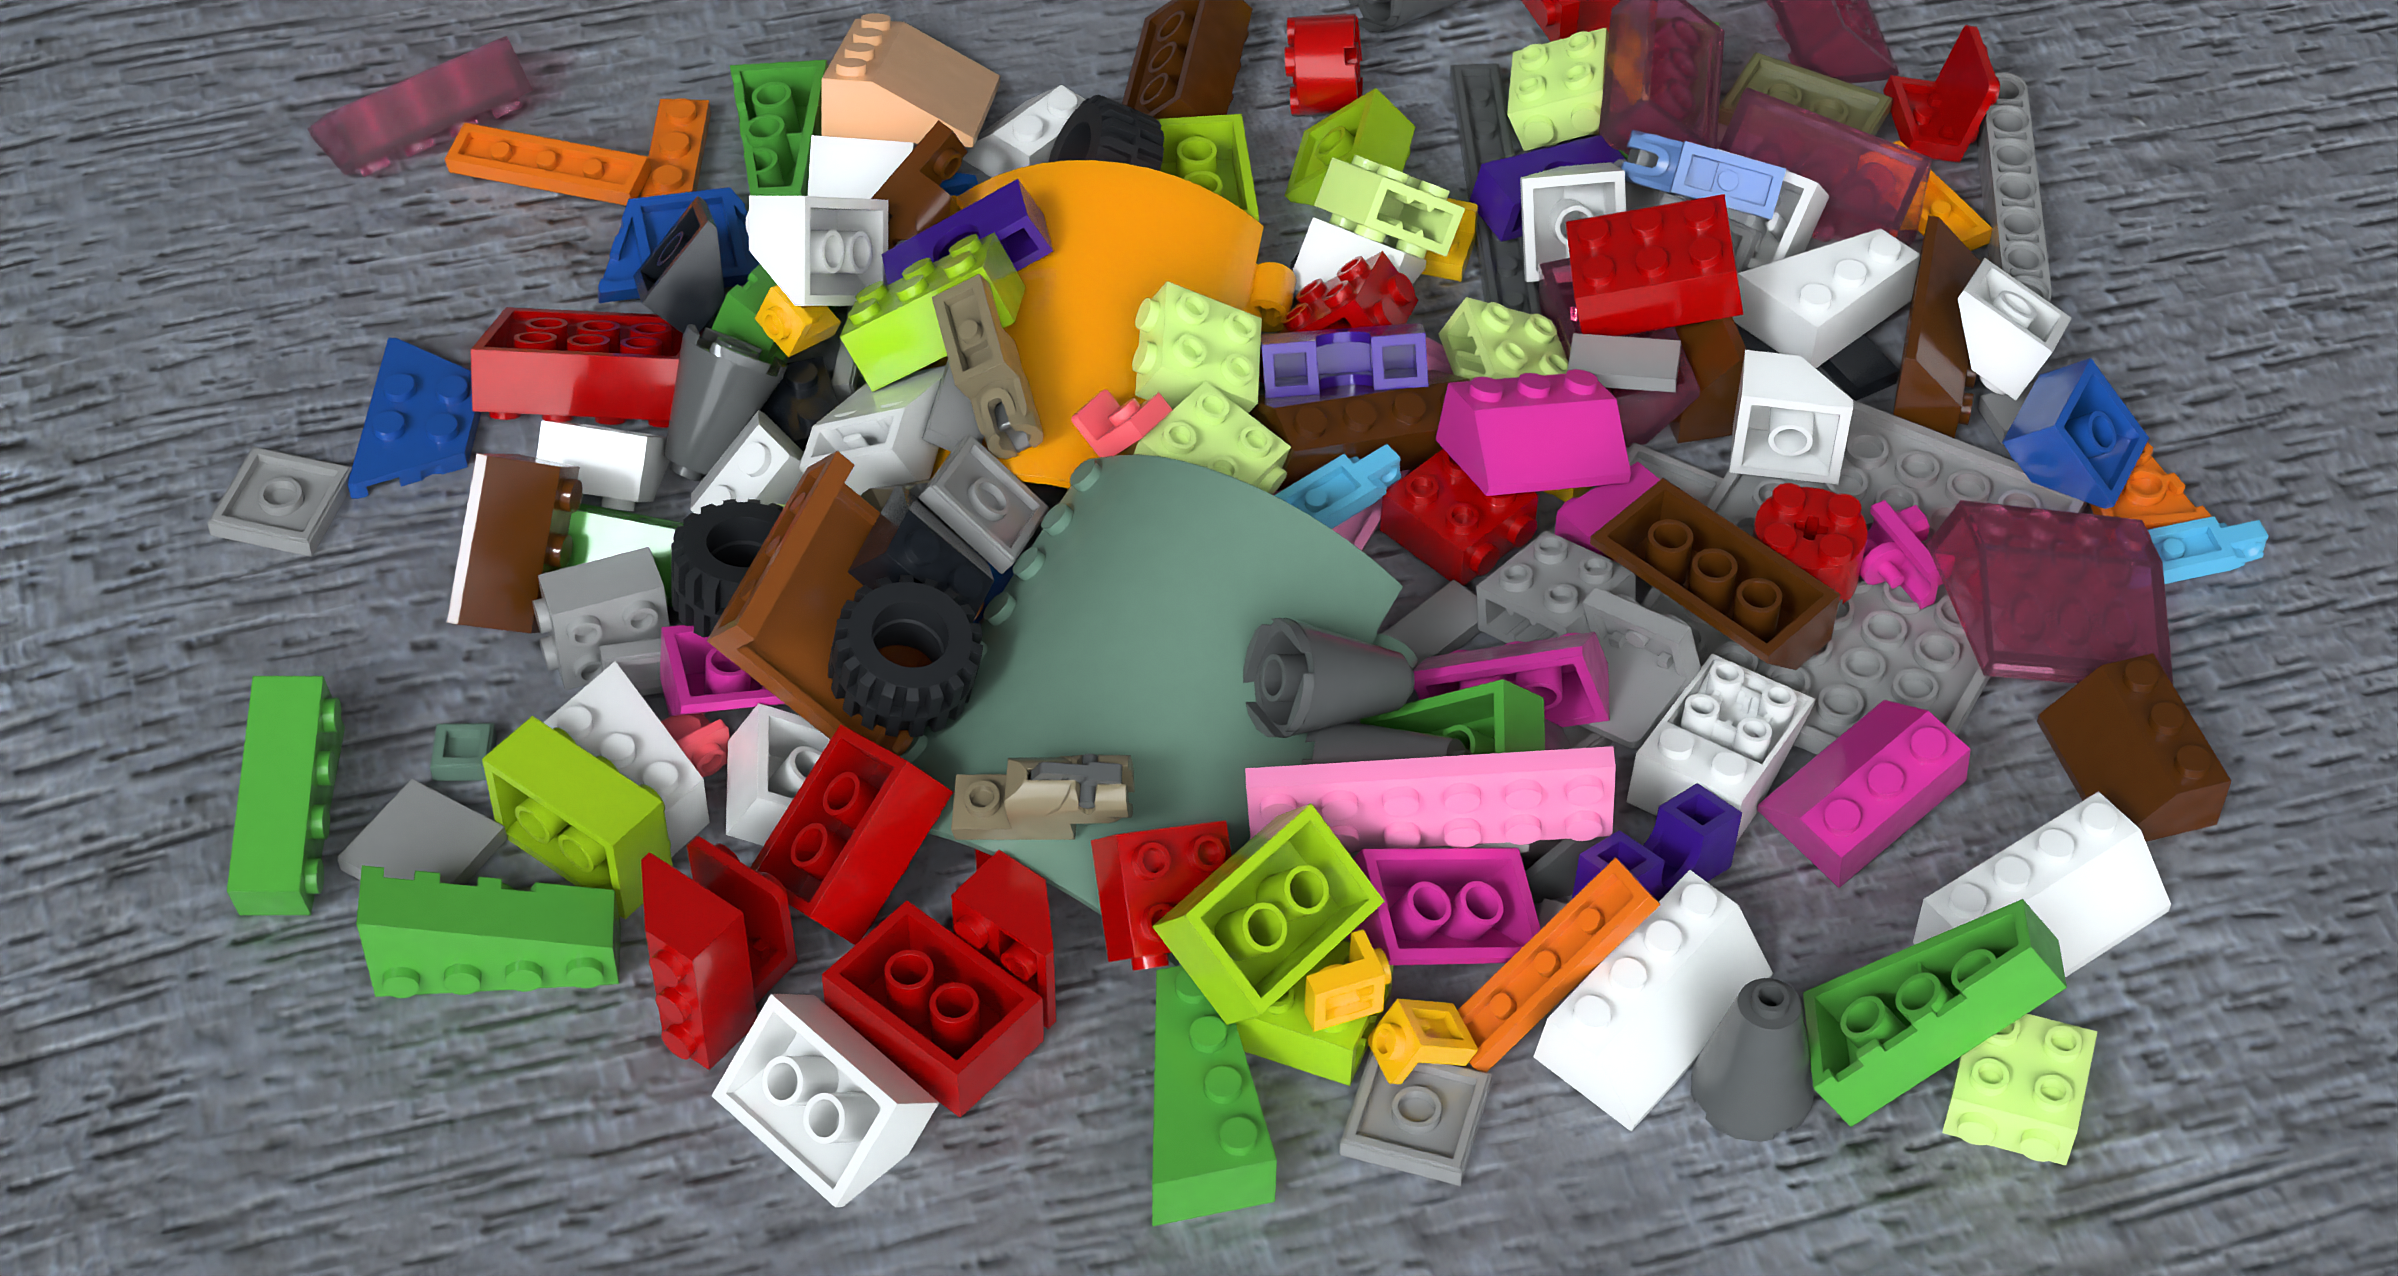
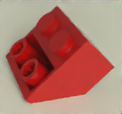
M998 850L951 895L954 934L1040 995L1043 1003V1026L1049 1029L1056 1022L1054 947L1046 879L1001 850Z

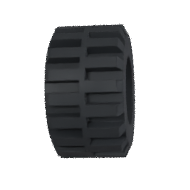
M1093 95L1090 99L1087 98L1068 118L1054 143L1048 162L1097 160L1125 163L1160 171L1164 152V133L1161 130L1160 122L1155 117L1105 96Z
M736 499L723 500L722 505L716 506L711 503L701 507V514H689L683 519V526L676 528L673 534V543H671L672 605L674 611L679 612V620L685 626H694L695 634L703 638L710 636L781 514L783 506L774 503L764 505L760 504V500L748 499V502H737Z
M900 575V580L896 583H892L889 577L876 580L874 590L864 585L856 591L854 601L847 600L841 609L840 619H837L828 664V678L833 679L831 690L835 699L845 698L842 709L850 717L860 714L863 717L861 725L872 731L876 725L886 728L885 735L898 737L899 730H908L911 738L923 736L925 727L929 726L935 733L946 727L948 718L956 720L963 712L964 704L970 700L982 658L983 645L980 644L983 636L980 624L973 623L975 612L970 605L959 606L957 604L959 594L951 588L945 592L938 590L937 581L926 578L924 584L915 583L913 575ZM892 645L908 646L925 654L932 663L923 667H904L889 661L878 650Z

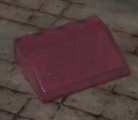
M1960 500L1926 544L1984 676L2078 684L2101 665L2154 653L2173 684L2163 562L2142 520Z

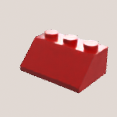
M649 852L641 859L644 920L650 956L649 965L652 969L656 992L655 1001L659 1009L662 1027V1040L667 1048L677 1057L684 1060L691 1058L710 1071L750 1031L757 1019L744 914L738 908Z

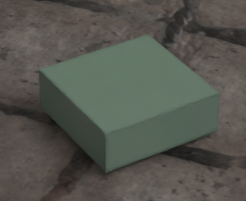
M437 724L430 765L433 781L486 780L482 758L496 746L497 734L495 724Z

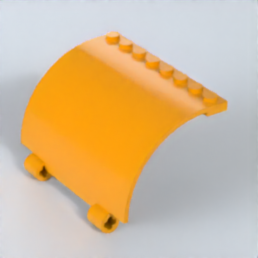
M1066 160L1017 168L994 176L959 196H951L962 210L1014 180L1019 179L1044 214L1053 252L1017 271L1026 288L1015 323L1003 328L1015 341L1043 430V442L1035 448L1031 446L1019 453L1017 452L1018 456L1008 459L996 457L1021 482L1047 484L1069 489L1071 486L1070 477L1074 470L1088 459L1100 458L1072 423L1071 418L1102 390H1108L1120 406L1132 398H1135L1139 404L1147 401L1135 396L1137 372L1133 371L1132 362L1139 346L1140 330L1135 326V320L1142 302L1146 298L1152 299L1167 281L1262 318V332H1277L1284 327L1281 321L1291 311L1297 279L1294 272L1283 264L1276 262L1256 263L1264 226L1246 211L1224 197L1175 175L1118 162ZM948 357L941 358L917 371L945 366ZM984 437L981 445L988 450ZM1139 440L1117 455H1133ZM939 447L930 479L933 478L949 456L950 451Z

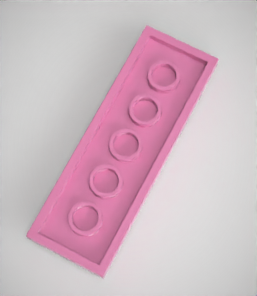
M1609 746L1245 768L1250 839L1276 816L1310 803L1349 854L1361 851L1362 849H1414L1438 846L1468 848L1476 844L1511 842L1524 845L1539 840L1572 839L1588 841L1596 837H1606L1612 835L1616 771L1614 748Z

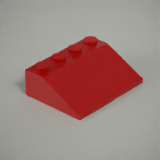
M506 307L471 348L472 411L489 412V417L499 420L516 419L521 414L542 415V419L545 421L558 422L571 421L574 419V416L595 417V422L603 425H618L625 423L627 419L648 420L650 426L666 428L669 426L683 333L657 314ZM703 330L699 332L700 337H702Z

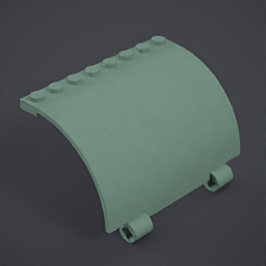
M1136 454L1092 458L1084 461L1074 470L1070 477V488L1061 502L1050 509L1041 523L1043 530L1032 547L1024 551L1014 563V575L1007 586L985 608V620L981 624L983 633L980 643L983 645L982 658L970 700L964 704L963 712L956 720L948 718L946 727L935 733L929 726L925 727L923 736L914 737L910 746L900 756L953 791L939 819L932 826L928 834L950 839L992 856L998 850H1001L1046 879L1047 883L1080 901L1100 915L1102 914L1091 840L1115 834L1226 820L1231 855H1234L1250 840L1245 768L1302 765L1303 759L1313 758L1315 742H1305L1308 732L1287 738L1267 737L1256 729L1248 714L1246 702H1256L1254 682L1243 683V668L1248 645L1255 630L1261 624H1272L1274 622L1272 619L1290 618L1400 652L1404 655L1412 670L1418 662L1415 653L1404 643L1388 635L1377 633L1378 628L1403 586L1362 550L1309 514L1258 487L1203 466L1160 456ZM1095 754L1097 756L1131 755L1135 792H1128L1129 803L1133 805V815L1131 818H1121L1113 823L1076 824L1075 840H955L951 825L956 775L1007 774L1008 758L1060 757ZM1169 953V967L1178 966L1179 961L1173 953Z

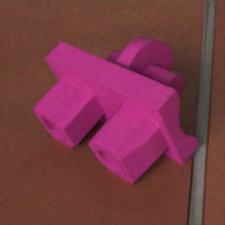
M1886 500L1871 505L1870 513L1874 521L1868 531L1864 552L1865 557L1862 561L1860 576L1868 585H1876L1886 581L1891 588L1901 586L1910 598L1919 605L1920 609L1934 604L1938 586L1957 575L1960 562L1959 554L1948 542H1941L1929 548H1926L1921 543L1927 540L1930 526L1927 517L1917 505L1894 511Z

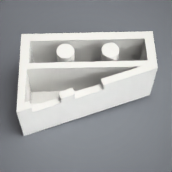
M1880 228L1738 273V281L1744 315L1734 316L1733 320L1777 352L1799 355L1814 368H1817L1911 301L1921 254Z
M616 661L543 722L552 729L555 727L563 729L573 738L578 746L595 757L600 755L607 758L615 765L619 773L637 785L645 784L650 786L659 794L665 804L664 812L668 837L671 842V857L710 823L703 777Z

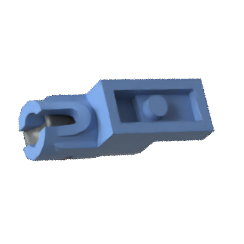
M1632 129L1627 143V147L1630 148L1627 162L1624 161L1621 164V169L1625 170V182L1692 200L1725 194L1727 208L1772 220L1786 168L1695 143L1681 142Z

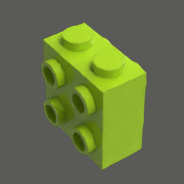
M1342 940L1261 1016L1236 1022L1244 1052L1351 1086L1367 1050L1368 1036L1378 1024L1392 993L1394 965H1389L1391 983L1385 985L1382 1012L1313 1032L1304 1013L1306 976L1317 973L1329 965L1348 964L1350 943Z

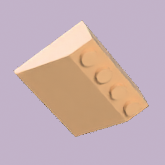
M865 14L861 16V19L855 18L822 77V136L913 142L918 144L939 120L954 131L964 147L973 148L1000 86V75L905 22L891 21L890 16L885 14Z

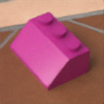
M1573 369L1567 371L1566 374L1539 375L1524 373L1515 378L1493 379L1489 377H1475L1471 381L1448 383L1435 440L1486 496L1629 483L1631 470L1617 400L1598 381L1594 374L1585 370Z
M677 625L661 627L660 681L669 716L753 709L758 703L767 706L786 705L708 643L707 639L709 636L703 638L695 634L694 626Z
M1595 632L1582 634L1567 633L1556 638L1530 642L1514 641L1503 646L1471 651L1456 650L1449 654L1427 657L1413 670L1415 678L1414 689L1420 700L1504 679L1544 697V718L1561 727L1610 721L1608 662Z
M1883 700L1757 805V811L1840 888L1967 780L1971 749L1928 710Z
M1519 848L1362 849L1353 858L1385 902L1352 932L1364 929L1373 949L1381 948L1387 957L1389 965L1507 963L1541 930ZM1351 933L1346 937V938L1349 939V940H1350Z

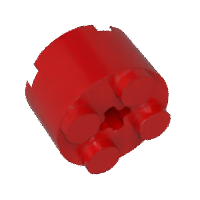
M1342 13L1288 17L1287 38L1289 47H1285V70L1287 77H1293L1294 86L1290 87V109L1292 116L1333 114L1363 96V77H1360V61H1362L1361 36L1356 14Z
M1784 483L1775 487L1772 496L1764 501L1757 511L1752 537L1840 594L1839 601L1843 599L1842 604L1848 601L1855 593L1868 536L1867 525L1861 514L1862 507L1859 500L1849 494H1836L1820 488L1800 487L1793 483Z

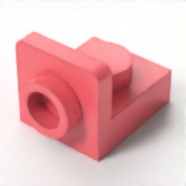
M1104 389L1076 412L1071 420L1099 457H1109L1117 455L1142 439L1172 411V408L1160 393H1157L1142 404H1139L1135 398H1132L1120 406L1111 393Z
M700 713L670 716L661 721L702 777L715 774L723 765L727 764L728 740L730 736L729 728L723 720L719 719L710 723L704 714Z

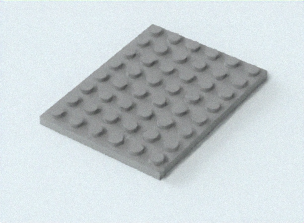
M1853 400V411L1838 485L1730 473L1728 470L1705 506L1752 536L1758 509L1764 501L1772 496L1774 488L1784 483H1793L1800 487L1820 488L1836 494L1854 496L1861 504V514L1866 521L1868 531L1874 521L1870 513L1871 505L1886 500L1894 511L1917 505L1927 517L1930 526L1927 540L1921 543L1926 548H1929L1941 542H1948L1960 557L1957 575L1938 586L1934 604L1920 609L1919 605L1910 598L1901 586L1891 588L1886 581L1876 585H1868L1859 576L1858 585L1853 596L1844 604H1842L1843 599L1839 601L1832 639L1797 670L1767 664L1653 586L1640 605L1661 615H1675L1691 627L1701 667L1713 653L1814 698V706L1793 745L1816 755L1883 700L1928 710L1957 736L2087 505V502L2032 483L2018 463Z

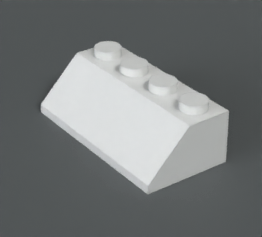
M2098 791L1924 898L1913 943H1920L2024 899L2059 940L2065 977L2169 912L2171 903L2141 829Z
M1691 870L1659 901L1661 905L1623 940L1547 1018L1533 1056L1631 1132L1695 1063L1741 989L1753 980L1771 978L1773 975L1739 905Z

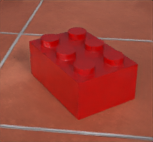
M1725 194L1566 222L1574 299L1582 334L1622 336L1744 315Z
M840 724L750 868L759 874L767 872L776 877L788 893L789 905L856 945L862 940L868 928L876 920L878 912L900 877L906 872L910 861L928 832L939 819L953 791L909 761Z
M908 900L822 974L825 1004L934 1099L960 1118L1044 1041L1042 997Z

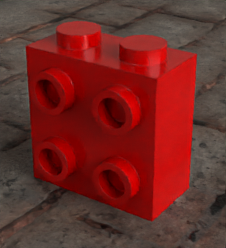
M1442 449L1387 489V493L1382 497L1380 531L1450 582L1455 580L1464 586L1477 575L1483 576L1487 574L1501 557L1514 547L1524 546L1532 538L1537 528L1536 513L1539 495L1535 492L1486 496L1450 455Z
M1226 820L1115 834L1091 840L1108 962L1131 959L1133 971L1169 966L1168 954L1172 952L1152 926L1232 856Z

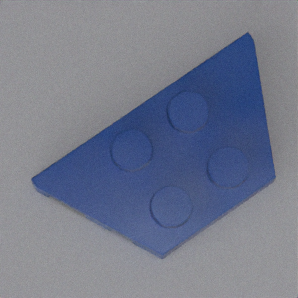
M730 187L628 199L619 233L615 236L610 251V259L605 274L598 285L599 303L640 298L633 275L697 196L706 201L717 227L724 288L734 287L737 284L739 286L745 285L749 281L747 279L749 274L760 264L749 251V235L746 230V216L748 212L745 209V203Z
M388 337L348 480L351 499L369 496L367 486L398 478L402 487L422 481L432 474L443 475L468 467L481 412L472 411L471 370L398 338Z

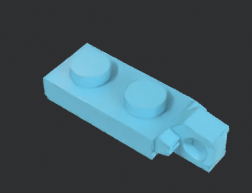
M1388 444L1361 460L1357 456L1348 458L1345 454H1342L1274 496L1333 529L1371 506L1387 493L1386 489L1401 478V458Z
M2215 516L2114 536L2111 539L2108 552L2129 591L2231 571L2244 566L2246 562L2263 557V550L2269 535L2260 520L2227 526L2226 523H2218Z

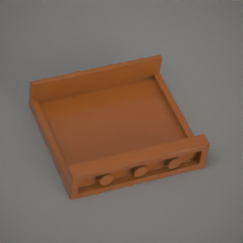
M837 450L805 470L707 642L830 740L841 724L892 753L901 756L914 738H910L908 730H899L898 737L885 735L886 728L876 725L873 731L862 726L863 717L860 714L850 717L842 709L845 698L835 699L831 690L833 679L828 678V664L837 619H840L841 609L846 601H854L856 591L864 586L850 575L848 570L880 515L878 510L845 484L854 464ZM984 602L982 603V605H981V607H980V609H979V611H978L976 617L974 618V620L978 617V615H979L980 612L982 611L983 606H984ZM892 645L878 650L889 661L904 667H923L932 663L925 654L908 646Z

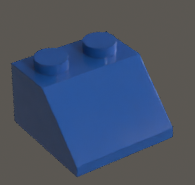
M2088 358L2039 375L2002 443L2008 450L2011 458L2018 463L2032 483L2107 509L2114 507L2149 437L2092 358Z

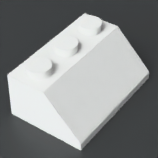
M749 196V211L746 216L749 251L795 306H853L855 301H857L855 296L865 287L878 281H883L886 286L888 285L881 255L888 251V200L817 196Z
M771 994L712 1094L714 1099L834 1207L845 1206L907 1156L939 1104L936 1099L817 996L809 994Z

